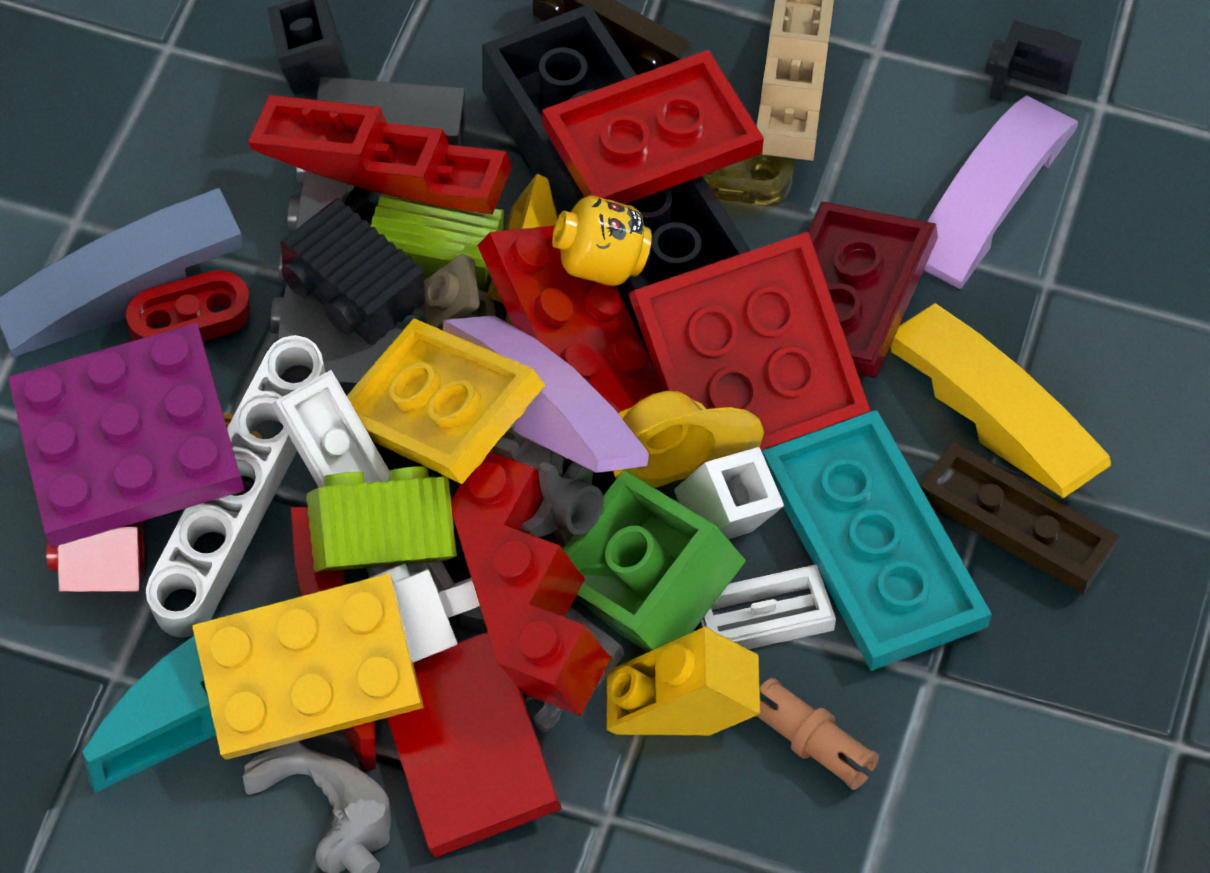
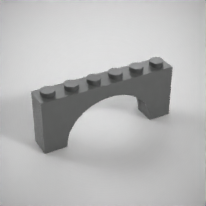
M320 77L317 100L381 107L387 123L443 129L449 145H463L465 130L464 88ZM296 167V184H303L301 197H290L287 220L288 233H292L336 198H340L344 205H349L353 213H359L380 193L320 176ZM280 255L279 280L280 283H286L281 273L283 265L282 255ZM286 283L284 297L274 296L271 333L278 334L277 341L283 337L296 335L308 338L315 343L322 354L325 372L332 370L346 396L403 331L395 327L393 330H388L385 337H379L375 345H370L354 331L349 335L340 332L329 320L325 312V306L311 294L305 298L300 297ZM265 348L264 357L270 348ZM302 365L292 366L284 371L281 379L289 383L302 382L309 377L312 370Z

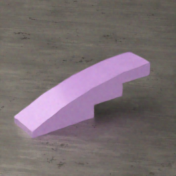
M494 315L443 321V331L533 368L544 382V388L528 405L524 414L515 421V433L596 473L648 465L649 452L616 410L572 366L537 339Z

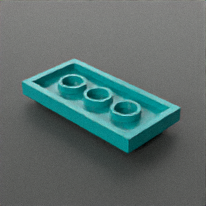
M877 410L762 450L766 464L784 504L783 508L813 564H817L823 583L870 671L989 627L992 613Z

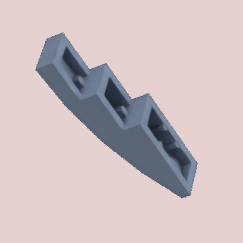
M220 187L158 210L106 234L47 266L0 297V330L12 358L126 319L128 303L140 292L185 279V268L243 249L242 233Z

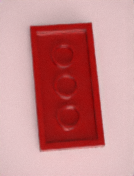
M555 225L489 232L477 245L512 325L537 339L572 366L617 413L633 407L639 401L652 394L662 392L655 369L617 286H608L568 274L562 266L561 249L554 248L552 244Z

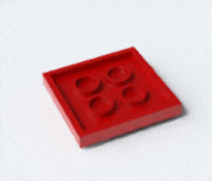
M809 232L628 293L662 392L679 391L691 399L700 402L706 409L732 407L751 412L760 419L764 429L762 442L759 446L761 450L870 412Z

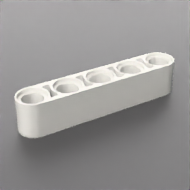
M294 335L283 337L274 342L262 360L227 428L240 475L255 480L253 487L243 495H229L185 508L149 577L146 587L147 602L160 628L171 636L180 638L194 636L192 625L211 620L297 452L284 426L278 435L270 439L256 438L252 435V431L263 421L274 420L281 423L271 404L326 373L320 350L308 338ZM302 365L312 370L309 377L302 382L289 383L281 379L284 371L292 366ZM217 532L226 537L223 545L212 553H200L193 549L196 540L205 533ZM188 589L196 593L194 602L183 611L174 612L163 607L168 595L176 590Z

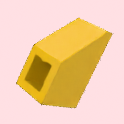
M705 626L606 671L607 731L616 735L710 736L760 714L758 654Z

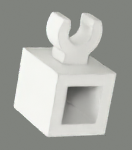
M406 562L368 577L373 578L390 573L393 578L413 662L457 645L458 643L448 618L480 606L472 578L437 591L429 569L416 570L409 573Z

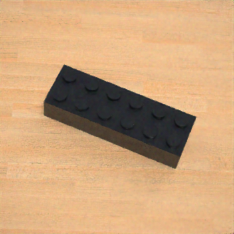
M590 4L482 44V90L535 175L539 174L548 178L554 206L559 214L562 211L571 212L579 200L585 197L542 126V110L636 76ZM703 176L626 204L633 206L640 212L643 217L644 226L651 230L652 235L649 255L641 273L638 276L630 275L624 283L617 285L647 354L649 352L628 293L751 251Z

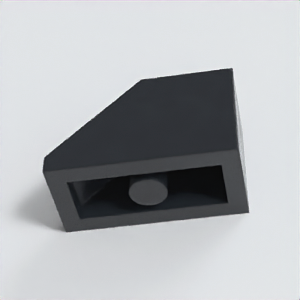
M291 0L267 8L277 58L294 95L305 91L318 93L320 77L345 79L351 77L345 51L327 0Z

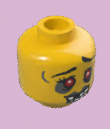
M587 196L580 199L571 212H561L555 224L552 244L554 248L561 249L562 266L568 274L608 286H617L624 283L630 275L638 276L641 273L649 255L652 235L651 230L644 226L642 215L633 206L597 196Z

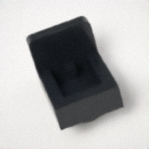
M1014 20L1006 41L995 40L987 60L985 74L994 76L990 98L1002 101L1011 78L1067 95L1074 78L1082 41L1065 36L1057 31L1045 30Z

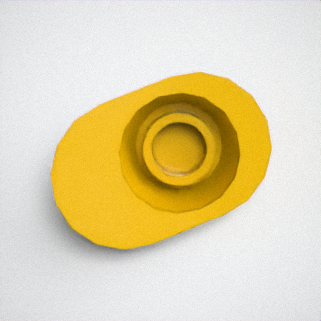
M679 391L655 393L639 401L633 407L618 413L649 452L648 465L613 470V474L617 479L621 472L625 470L653 488L677 480L687 479L705 462L759 447L764 435V429L760 419L747 410L732 407L706 409L700 402L691 399Z

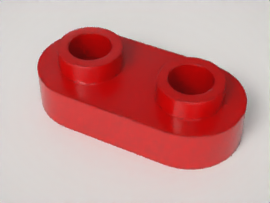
M222 270L206 272L144 290L130 301L126 310L129 336L132 341L194 323L198 324L203 342L231 334L243 327L250 316L249 290L246 283L238 275ZM217 307L227 308L216 313L211 312V310ZM158 324L168 325L167 327L158 329L152 328L153 326Z

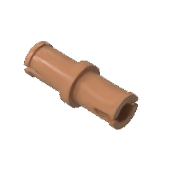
M770 678L759 687V691L778 705V709L767 701L760 700V714L754 717H758L792 742L791 750L802 759H807L811 756L846 782L847 786L852 790L859 788L866 782L869 777L849 763L848 758H851L861 767H867L869 770L874 771L879 760V755L875 751L869 750L836 726L834 715L825 708L813 709L783 687L777 679Z

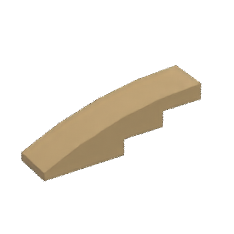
M775 0L757 120V128L764 137L763 155L814 160L834 0Z

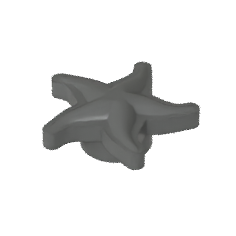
M545 461L540 464L538 469L540 488L544 499L535 515L530 520L522 523L520 531L536 537L554 532L555 544L560 545L563 549L573 535H583L595 526L602 513L603 495L598 487L592 485L594 471L573 461L565 474H559L556 466Z

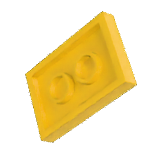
M413 318L349 392L347 398L374 443L463 484L475 468L482 464L486 455L512 424L524 414L528 405L544 388L545 384L533 368Z
M390 573L192 625L219 750L225 760L424 708L394 581Z

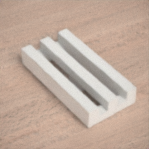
M816 564L728 584L700 621L698 627L700 629L705 626L749 650L834 631L836 618ZM810 589L811 592L808 595L776 601L775 599L753 603L750 608L713 615L712 610L801 590Z

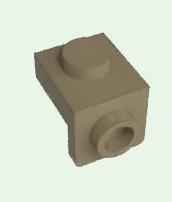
M459 255L424 281L427 324L443 330V321L448 319L496 316L494 300L487 297L486 292L478 289L475 261L467 255Z

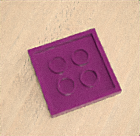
M197 323L8 377L44 532L51 548L245 491Z

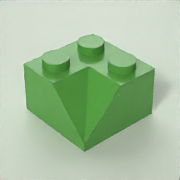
M625 470L621 472L604 494L602 513L595 526L583 535H573L563 548L564 552L585 578L575 599L621 636L646 652H650L693 632L746 562V559L715 524Z

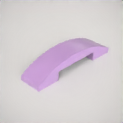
M1027 95L1015 103L996 122L975 148L927 222L936 223L938 239L924 271L961 289L989 251L994 232L1041 167L1044 165L1049 168L1077 129L1078 121Z

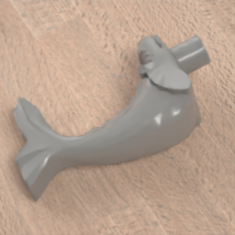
M301 741L271 748V750L254 757L244 766L245 772L242 778L245 793L248 795L264 791L284 778L295 774L309 775L317 786L322 787L323 794L329 797V803L334 807L332 813L335 817L331 822L332 829L319 842L316 848V862L322 871L326 873H339L347 868L350 873L378 872L380 863L370 852L379 850L389 843L391 812L388 796L383 788L371 777L344 760L307 748Z

